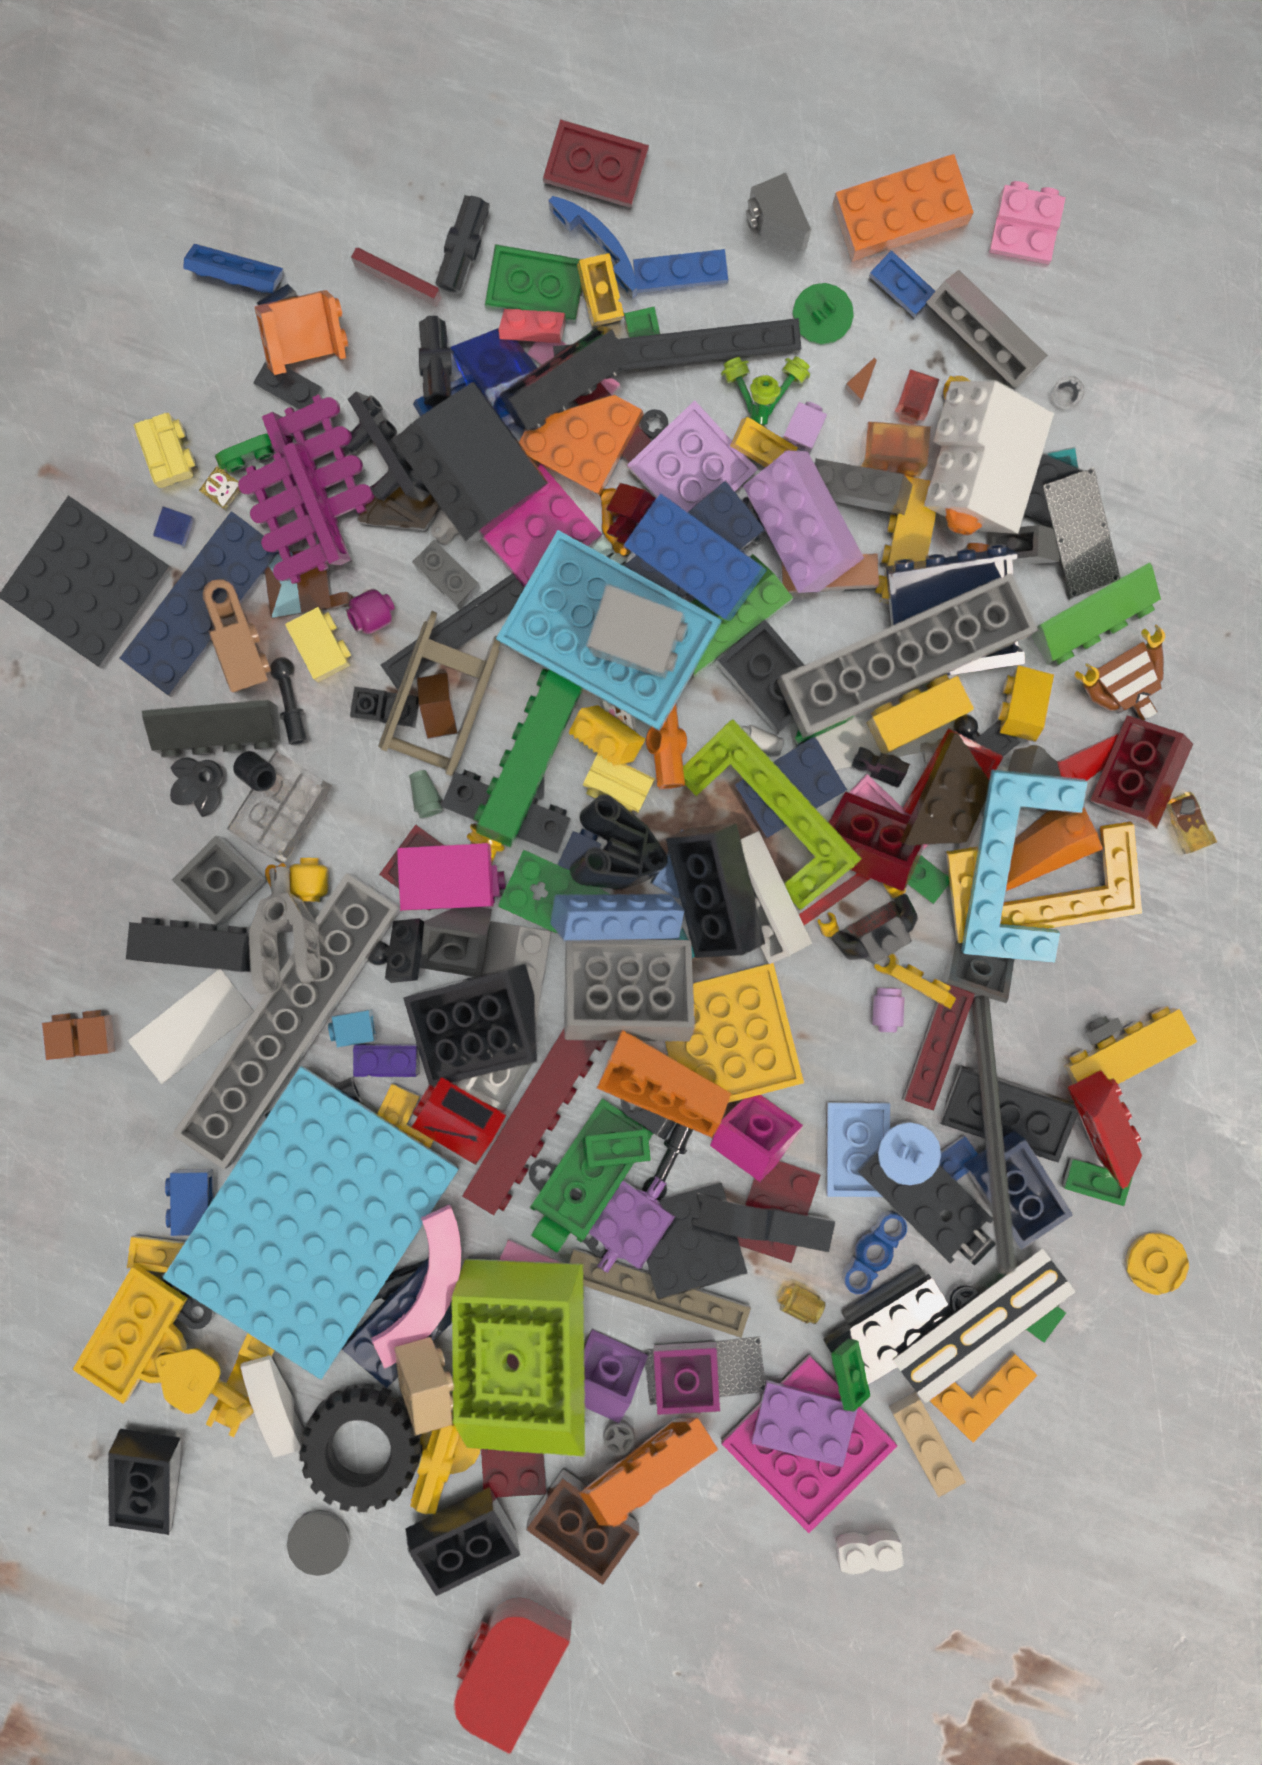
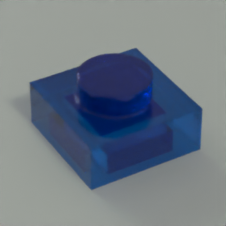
M163 506L153 536L185 547L194 518Z

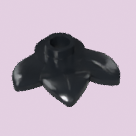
M190 757L177 760L170 767L173 774L178 778L171 788V801L177 805H189L194 802L201 817L209 815L216 808L220 800L217 787H219L223 780L221 767L213 760L198 762ZM204 770L210 774L209 781H206L203 777Z

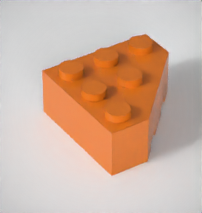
M612 395L567 409L561 413L552 414L546 418V423L542 427L533 431L525 430L519 443L533 461L601 496L644 413L642 409L616 395Z

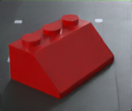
M1099 1070L1067 1088L1097 1158L1123 1189L1128 1186L1142 1158V1153L1138 1146V1143L1142 1140L1136 1128L1129 1124L1128 1120L1132 1116L1126 1104L1119 1100L1122 1091L1114 1078L1109 1080Z

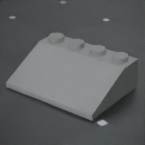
M566 940L565 1040H618L623 1030L641 1041L690 1042L695 1028L691 940Z

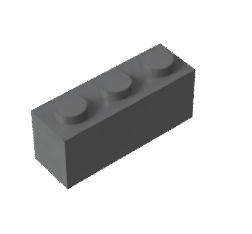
M815 459L814 464L834 502L905 515L913 485L904 474Z

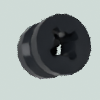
M958 1285L952 1289L949 1295L950 1307L957 1313L980 1294L970 1285Z

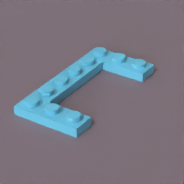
M991 770L961 949L964 954L1055 963L1060 932L1057 929L1000 924L1020 806L1082 813L1087 787L1085 779Z

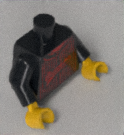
M883 884L890 897L895 898L894 901L887 903L840 931L836 916L828 912L830 923L824 924L818 919L822 935L832 937L831 941L849 960L864 959L871 963L879 962L912 941L910 932L913 931L918 921V916L908 895L904 894L906 888L903 892Z

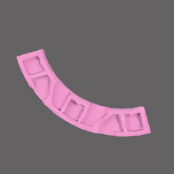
M450 1205L421 1217L428 1240L429 1263L427 1274L416 1297V1301L406 1314H403L392 1326L371 1338L384 1368L396 1363L394 1347L427 1338L437 1327L452 1301V1294L460 1273L461 1244L457 1222Z

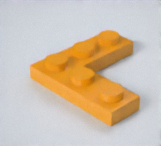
M1012 1352L971 1396L954 1382L932 1398L930 1402L974 1443L1038 1375Z

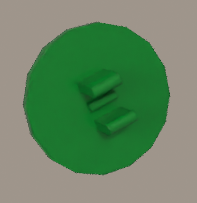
M819 283L809 286L800 293L795 300L792 315L793 319L799 318L800 335L811 343L825 345L832 344L845 336L851 328L854 312L852 302L846 292L836 285Z

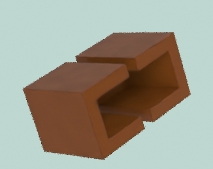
M101 1010L82 1012L83 1018L71 1019L70 1013L51 1015L52 1021L42 1023L46 1060L115 1052L112 1015L102 1016Z

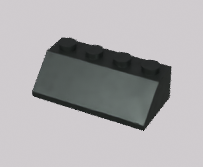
M269 700L142 710V718L151 751L161 753L162 758L179 757L180 751L192 750V755L211 754V748L222 747L223 752L242 751V746L254 745V750L272 749L273 743L281 742L278 705Z

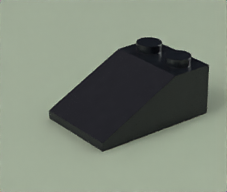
M119 1429L108 1452L109 1526L170 1535L181 1463L180 1437Z

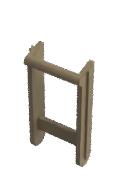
M431 610L427 621H424L378 747L386 752L390 748L445 769V774L452 776L457 769L498 657L500 642L496 640L497 636H494L485 660H481L430 640L429 636L437 617V612ZM422 657L478 679L449 758L393 737Z

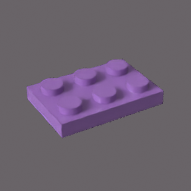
M767 1380L751 1443L843 1467L857 1410L854 1412L843 1410L841 1399Z

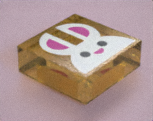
M216 466L199 491L226 511L240 491L238 487L239 481Z

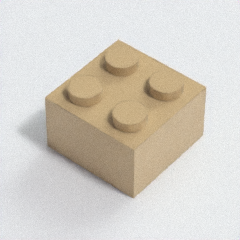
M431 1337L394 1347L399 1389L415 1435L452 1425L453 1395L449 1391L454 1390L450 1372L444 1373L442 1367L445 1366V1361L441 1348L435 1349Z

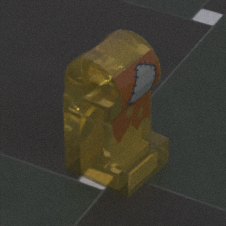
M1186 792L1169 800L1166 808L1184 854L1192 853L1217 843L1213 831L1209 830L1202 815L1200 805L1192 792Z

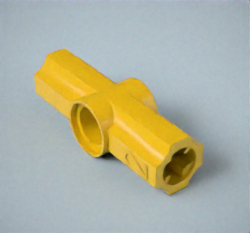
M453 1417L452 1425L432 1430L428 1446L424 1448L417 1474H419L418 1480L415 1484L410 1507L414 1508L417 1512L423 1514L436 1513L444 1483H447L455 1459L453 1453L460 1436L453 1424Z

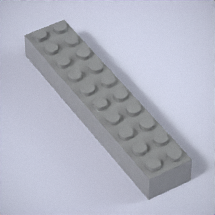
M346 873L315 919L319 934L320 979L301 984L302 981L296 972L295 956H290L280 971L279 989L264 995L172 1136L224 1170L232 1165L363 968L370 953L400 912L398 904L353 874Z

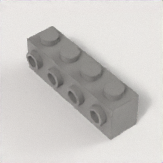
M960 270L947 278L926 302L1015 389L1048 356Z

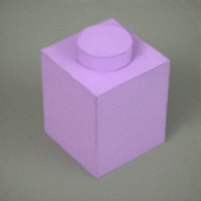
M807 401L803 404L798 402L783 439L798 447L797 449L800 451H808L810 455L827 414L823 413L822 407L815 403Z

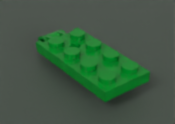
M602 1098L529 1207L531 1210H537L543 1214V1217L530 1236L555 1253L560 1250L570 1233L577 1237V1241L582 1243L634 1164L628 1163L588 1168L584 1136L646 1129ZM648 1131L649 1140L653 1135L650 1131ZM573 1188H578L582 1193L581 1198L577 1201L572 1200L570 1197V1191Z

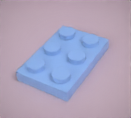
M827 1102V1197H883L857 1172V1169L879 1148L881 1139L890 1130L889 1102Z

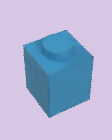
M372 1009L332 1016L333 1023H328L331 1042L336 1041L337 1047L377 1040Z

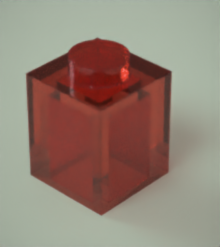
M910 369L895 412L901 413V418L911 422L924 421L928 415L940 379Z

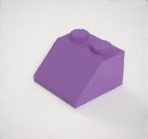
M591 1330L584 1345L585 1408L619 1423L631 1404L648 1355Z

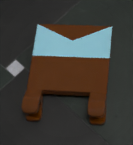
M304 550L290 552L291 556H293ZM277 554L265 570L271 618L303 614L317 607L321 610L349 607V601L353 598V595L349 592L330 595L327 569L319 571L318 567L301 574L299 575L301 582L292 584L290 580L280 581L276 579L273 574V568L282 561L280 554Z

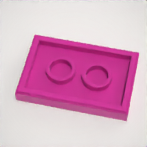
M490 843L397 848L400 911L494 906Z

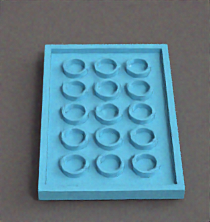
M557 530L497 635L496 640L660 731L722 621ZM606 585L616 587L683 613L685 617L684 623L688 624L687 632L683 642H677L674 653L678 654L677 663L673 672L668 671L666 679L594 657L588 649L587 643Z

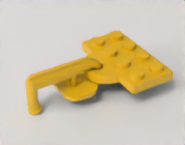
M138 1264L132 1266L72 1370L122 1404L129 1400L140 1380L147 1383H161L165 1400L186 1414H193L199 1411L211 1393L232 1407L225 1414V1422L229 1427H237L254 1413L250 1399L219 1379L220 1367L212 1357L197 1348L187 1350V1344L182 1332L173 1325L188 1298Z

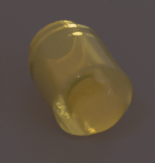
M794 1282L789 1287L784 1285L777 1298V1302L780 1303V1311L805 1324L809 1322L816 1324L821 1318L826 1302L820 1299V1295Z

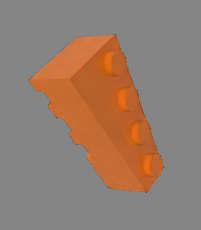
M623 1030L609 1056L597 1089L711 1138L721 1123L731 1096L730 1092L719 1085L714 1084Z
M677 1418L592 1482L579 1494L599 1525H612V1527H615L628 1518L629 1512L636 1507L639 1508L648 1503L653 1498V1495L672 1484L680 1476L715 1453L718 1448L699 1418Z

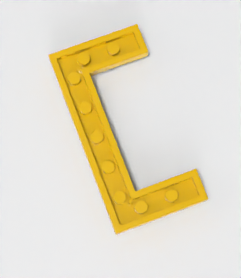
M1129 821L1100 826L1105 886L1004 902L1000 924L1049 929L1142 913L1134 824ZM977 846L946 851L955 933L958 943H963L978 853Z

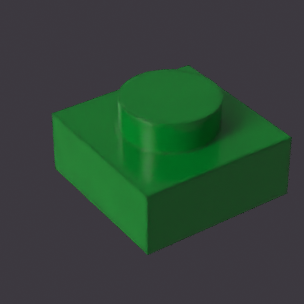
M655 306L624 313L629 338L660 334Z

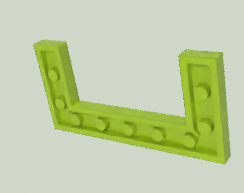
M732 719L683 766L685 785L697 796L730 764L815 856L784 883L792 902L801 911L854 867L861 858Z

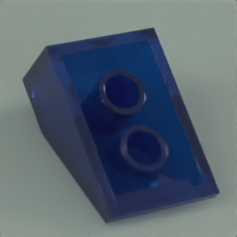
M499 328L451 346V354L466 384L469 385L475 382L506 425L514 423L499 394L538 368L516 340L500 339Z

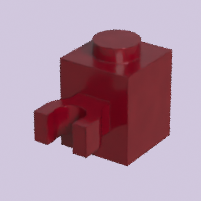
M619 483L606 508L617 520L610 525L606 533L609 536L618 538L617 542L624 545L656 498L645 489Z

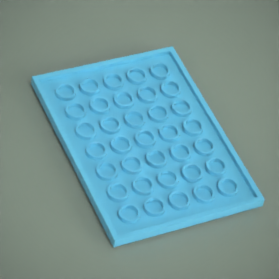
M300 1066L162 1278L322 1380L423 1225L421 1217L431 1213L459 1170V1167L310 1070Z

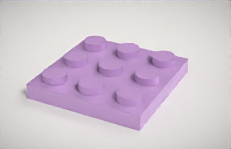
M695 400L626 465L656 498L661 493L687 512L725 480L736 491L758 470L746 455L730 446L732 440Z

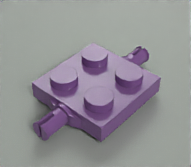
M655 1177L647 1192L637 1190L626 1181L621 1182L589 1231V1234L599 1240L605 1249L608 1250L597 1265L599 1268H603V1271L608 1273L617 1258L627 1260L638 1269L642 1268L675 1218L657 1200V1197L665 1185H667L666 1182Z

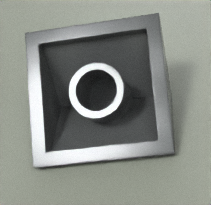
M955 939L941 982L998 1002L1007 1003L1015 959L964 954L961 950L962 943H958Z

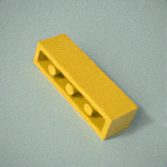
M906 476L913 486L905 515L890 514L887 532L892 533L890 545H884L881 563H885L886 566L895 565V561L901 559H913L914 562L926 560L925 557L929 553L936 517L935 511L924 506L931 483L930 480ZM885 567L884 575H878L879 585L875 588V593L880 594V603L889 604Z
M1165 1006L1151 1013L1153 1019L1143 1024L1140 1020L1126 1026L1124 1028L1125 1033L1119 1037L1114 1038L1111 1035L1096 1043L1098 1048L1088 1053L1084 1049L1069 1057L1071 1062L1064 1065L1073 1084L1099 1070L1109 1080L1114 1078L1119 1084L1197 1043V1040L1181 1010L1177 1008L1169 1009L1168 1006Z

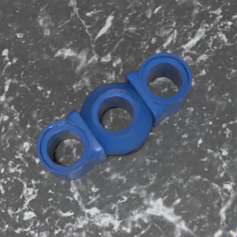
M893 1210L882 1212L878 1216L876 1224L871 1227L870 1230L872 1232L863 1235L858 1240L855 1247V1256L851 1257L850 1263L842 1271L843 1282L850 1292L854 1294L866 1293L871 1288L873 1280L878 1277L879 1274L877 1272L886 1269L891 1264L894 1257V1248L898 1247L899 1241L907 1233L906 1221L898 1212ZM889 1219H897L899 1221V1228L894 1233H886L884 1231L885 1222ZM872 1245H880L882 1247V1254L877 1259H869L867 1257V1250ZM855 1271L865 1273V1279L859 1285H853L849 1282L850 1275Z

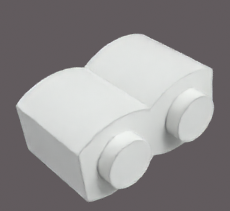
M877 1530L868 1535L850 1532L835 1538L837 1561L840 1570L844 1573L860 1574L867 1572L871 1568L878 1571H893L903 1566L902 1544L898 1534L894 1531Z

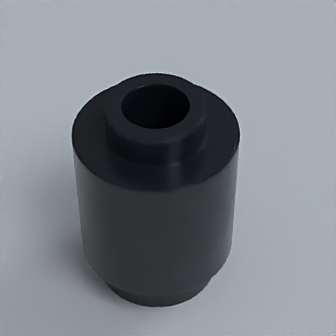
M246 751L240 754L234 762L233 771L235 776L251 789L266 791L274 785L276 781L274 767L256 752Z

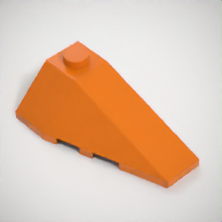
M1084 805L1082 813L1060 810L1046 812L1014 839L1006 891L1103 849Z

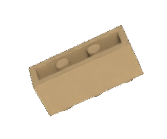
M916 1391L890 1405L889 1408L937 1496L941 1497L966 1483Z

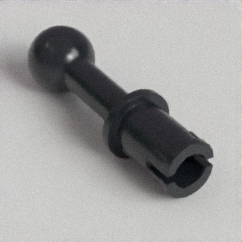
M279 657L272 661L270 674L279 682L285 709L284 712L280 713V719L284 721L288 743L300 745L306 743L308 739L302 718L305 713L303 709L297 708L291 683L295 668L291 660Z
M676 1123L669 1139H665L663 1143L668 1149L655 1175L644 1182L643 1191L647 1192L655 1177L660 1178L664 1182L666 1181L678 1154H686V1146L694 1131L693 1129ZM665 1185L657 1197L658 1201L665 1197L667 1185Z

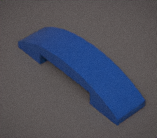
M552 196L548 200L549 210L569 232L580 225L606 254L610 253L611 259L616 264L613 267L616 283L633 300L637 296L635 275L629 258L617 238L598 218L584 208L563 198Z

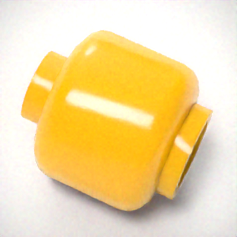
M300 858V864H293L289 867L291 894L303 901L320 902V897L328 894L329 869L327 866L319 864V858Z

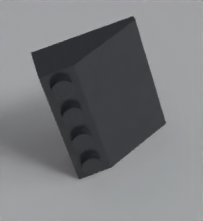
M475 382L470 383L417 418L392 439L465 541L481 540L548 484L542 473Z
M526 963L424 989L403 997L427 1081L432 1086H436L441 1077L449 1082H455L537 1062L535 997Z

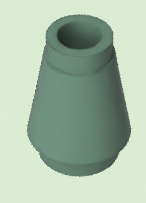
M420 770L410 774L414 812H418L419 818H428L442 812L441 804L443 800L429 777L427 770Z

